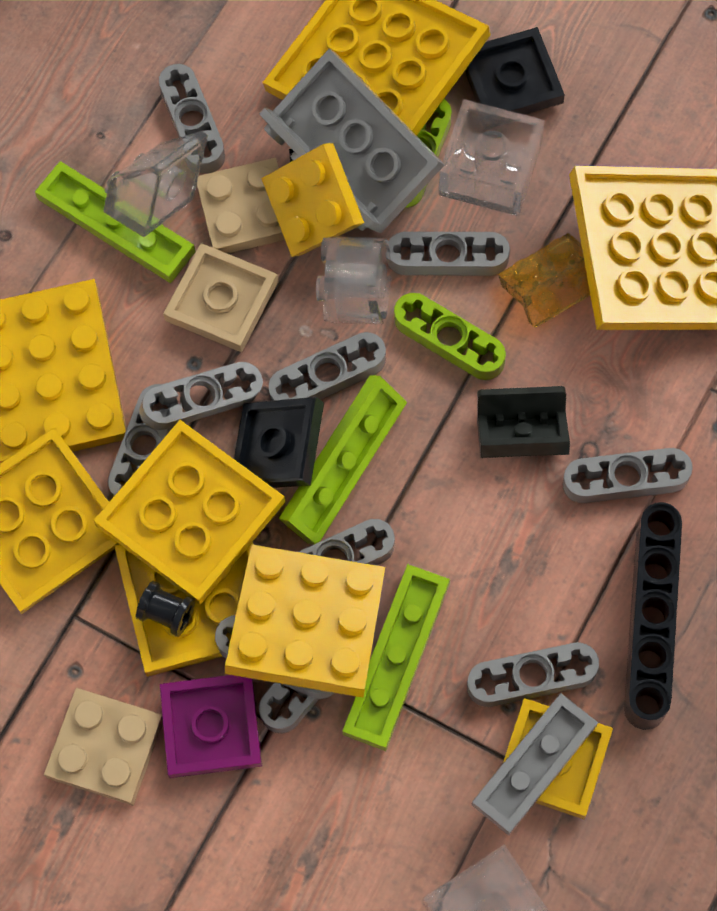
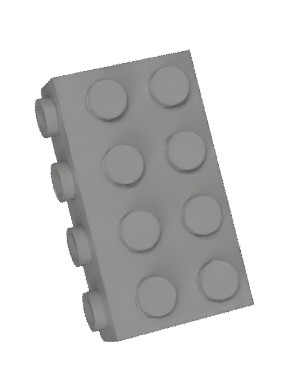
M331 49L324 53L273 111L265 107L259 113L268 123L264 127L267 134L280 145L286 142L294 151L290 156L292 160L322 144H334L364 224L357 227L362 231L367 227L382 233L445 165Z

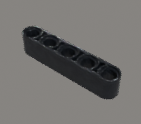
M664 502L654 503L645 509L636 532L624 711L629 723L635 728L649 730L659 726L668 713L672 700L682 518L674 506ZM654 521L662 522L668 527L670 533L663 536L656 535L649 529L648 524ZM658 564L665 569L667 577L664 579L652 578L647 574L645 566ZM646 607L659 609L663 613L665 621L655 624L647 621L642 614V609ZM643 651L655 652L659 655L662 666L652 669L646 667L641 663L639 653ZM642 695L651 696L658 703L659 712L655 714L643 713L636 705V698Z

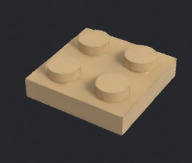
M276 158L195 176L213 248L228 254L285 240L261 179L279 169Z
M201 243L163 313L164 319L176 326L242 352L278 283V274Z
M76 688L44 776L48 779L134 806L163 724L162 714Z

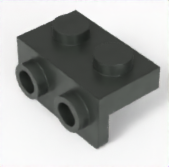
M564 386L479 390L477 392V426L480 457L569 455L570 438L566 417V388Z

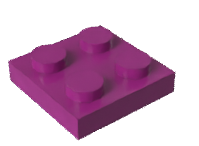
M225 675L160 684L169 778L262 767L252 678Z

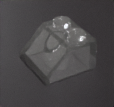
M203 131L162 142L146 154H139L134 162L121 172H114L105 185V193L107 195L103 212L142 237L147 236L193 200L208 135Z

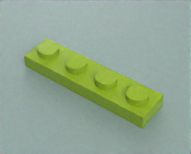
M61 161L35 190L39 201L170 284L196 252L194 244Z
M370 375L315 460L311 486H299L279 517V520L307 544L314 545L321 541L407 404V401L381 376Z
M407 564L369 662L364 697H355L342 730L344 736L384 751L387 750L450 585V579Z

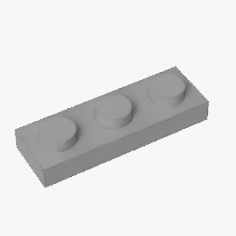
M560 693L472 801V806L507 835H510L597 727L598 722Z

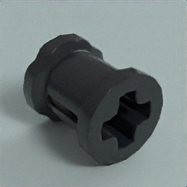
M152 581L140 598L135 617L142 622L150 619L170 628L172 635L179 637L191 619L195 607V599L189 596L185 599L163 591L159 583Z

